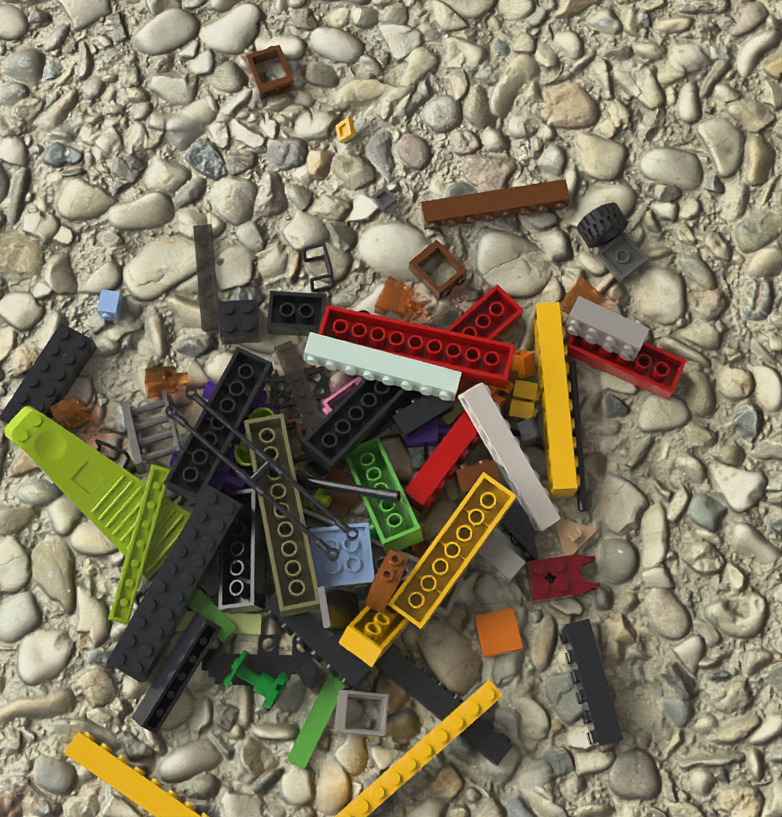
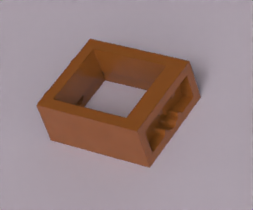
M391 549L389 550L373 579L365 603L366 606L382 614L384 613L400 583L408 561L407 557Z

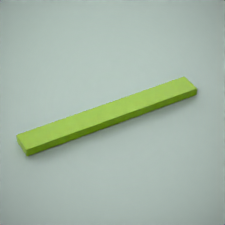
M151 465L108 620L124 624L129 623L166 490L163 483L171 469Z

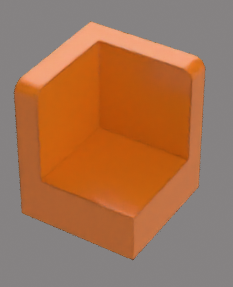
M520 349L515 351L511 371L517 370V378L527 379L536 374L535 352Z

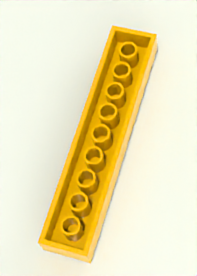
M559 302L536 303L533 314L549 498L573 497L578 486H580V477L576 475L578 457L574 456L576 437H572L574 418H570L573 404L572 399L568 397V393L571 392L570 381H567L569 364L565 363L567 345H563L565 327L561 325V320L564 319L563 308L560 309Z

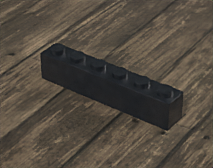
M195 613L131 717L136 723L155 734L159 732L222 627L202 614Z

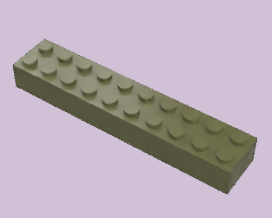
M277 414L245 420L247 439L258 449L261 448L297 482L284 415ZM249 447L253 472L255 473L265 462L255 455V452ZM270 468L257 483L306 527L299 490ZM258 494L281 617L320 610L318 585L308 535L265 497H261Z

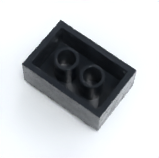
M270 291L267 315L268 334L309 336L310 332L318 334L327 306V294Z

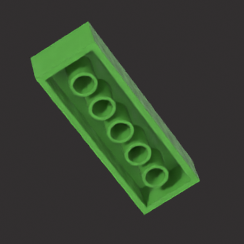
M379 437L360 444L345 459L355 484L401 492V498L398 503L361 496L386 555L390 549L397 552L424 541L421 528Z

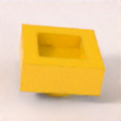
M346 118L336 125L339 142L345 143L356 136L353 119Z

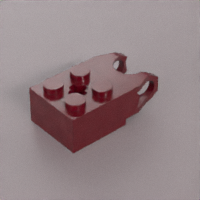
M573 554L527 561L525 569L532 604L571 599L583 596L589 591L600 589V583L585 581L580 575V568L593 563L596 560L595 556ZM547 576L553 579L552 584H549V581H545Z

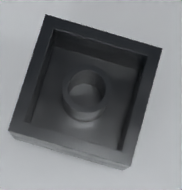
M256 299L219 301V328L222 345L260 342L259 313Z

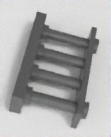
M165 389L161 390L162 400L137 408L131 407L128 400L120 402L134 464L139 474L147 472L146 464H149V461L174 453L179 455L184 446V442L180 441L174 419H169L166 415L141 423L135 421V418L140 414L169 405L175 406L172 395H168ZM167 422L170 423L171 430L143 439L139 437L138 433H141V430ZM172 437L174 439V446L148 454L142 451L146 445Z

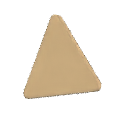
M563 519L554 523L564 556L573 555L596 532V529Z

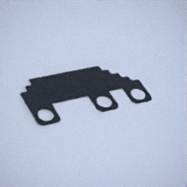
M262 634L258 638V653L249 654L244 666L259 675L264 672L274 679H277L280 673L284 672L289 675L288 680H290V675L297 674L298 668L312 658L311 650L308 649L305 652L298 651L296 648V637L294 636L292 640V655H278L279 637L277 635ZM266 638H271L275 642V647L271 651H266L262 647V642ZM221 640L218 648H209L202 659L201 670L208 671V676L215 678V684L223 685L226 677L233 671L231 667L236 658L239 659L241 654L223 653L224 643ZM237 677L232 685L252 684L246 682L240 677Z

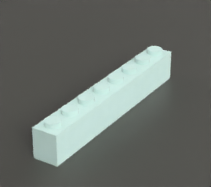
M312 332L309 334L304 350V361L310 365H321L329 370L344 371L348 375L363 376L367 380H378L386 385H396L405 390L419 391L427 396H438L446 401H454L462 373Z

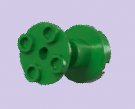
M243 650L239 659L236 658L231 667L233 671L226 677L223 685L230 688L236 678L240 677L252 684L255 692L266 697L262 707L270 711L275 705L276 699L285 688L289 675L281 672L278 678L274 679L264 672L261 675L244 666L249 652Z

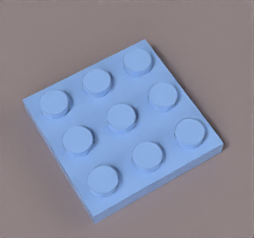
M368 522L347 524L350 527H355L359 532L358 538L355 541L348 540L346 533L338 526L309 529L317 538H321L331 548H336L339 551L338 560L332 562L328 560L327 554L310 538L311 555L318 587L327 586L333 588L373 582L374 568ZM353 531L349 532V536L354 537L356 533ZM331 552L329 555L330 557H336L337 554Z

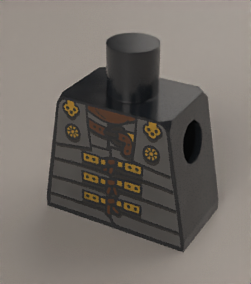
M534 417L510 426L513 436H520L518 440L521 450L542 442Z

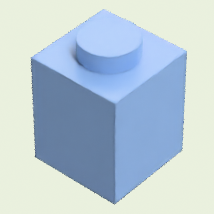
M101 289L97 308L100 317L109 321L119 319L123 302L120 292Z

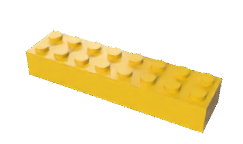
M483 472L388 605L423 630L513 505L517 495Z

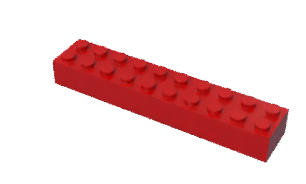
M330 305L326 306L318 333L323 336L462 372L460 379L504 389L507 388L515 355L514 344Z

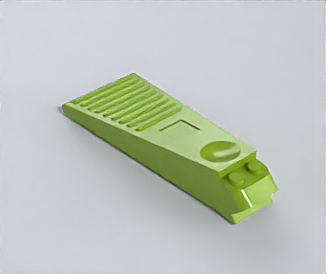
M32 406L22 408L6 426L5 436L23 451L126 557L146 483L50 418H47ZM165 496L163 497L142 573L147 580L161 567L191 515Z

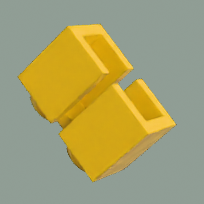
M516 379L507 421L519 423L531 417H534L535 420L537 409L534 408V403L539 402L541 391L537 390L538 384Z

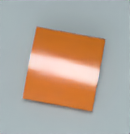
M513 608L474 616L483 658L523 650Z

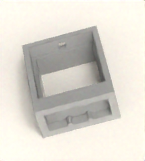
M339 690L337 693L334 733L384 737L385 733L389 732L390 725L389 720H387V712L391 710V700H388L389 695ZM348 698L380 701L378 731L345 728Z

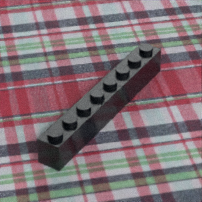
M393 643L374 666L442 722L463 703V700L456 694L450 695L446 691L448 688L442 682L437 681L436 683L430 678L432 675L426 669L422 668L420 670L415 666L416 661L409 655L404 657L399 652L401 649ZM477 718L458 736L497 767L513 747L510 744L511 740L503 733L501 735L497 734L494 731L495 727L489 721L485 720L483 722Z

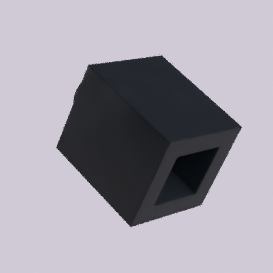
M312 658L296 671L297 675L309 689L325 677L323 671Z

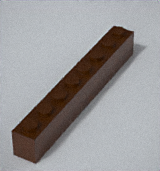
M566 179L422 201L420 210L424 229L435 230L442 226L454 227L461 223L473 224L480 220L491 221L494 218H509L512 215L518 214L524 216L530 212L543 213L549 209L561 210L568 207L570 196Z

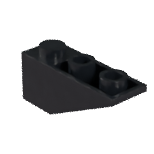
M514 502L497 527L501 532H506L510 536L509 540L515 547L519 546L524 551L522 554L528 561L539 560L528 516Z

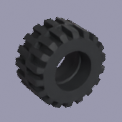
M612 202L601 205L585 215L578 223L577 230L589 248H596L618 237L628 226V221L617 203Z

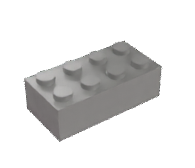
M578 296L565 325V329L574 336L579 335L585 338L587 342L591 344L596 343L602 346L604 350L615 352L621 358L628 361L635 360L650 330L581 296Z
M494 534L490 535L474 557L479 562L478 566L487 573L489 571L494 575L493 579L501 586L504 584L507 587L520 573L526 563Z

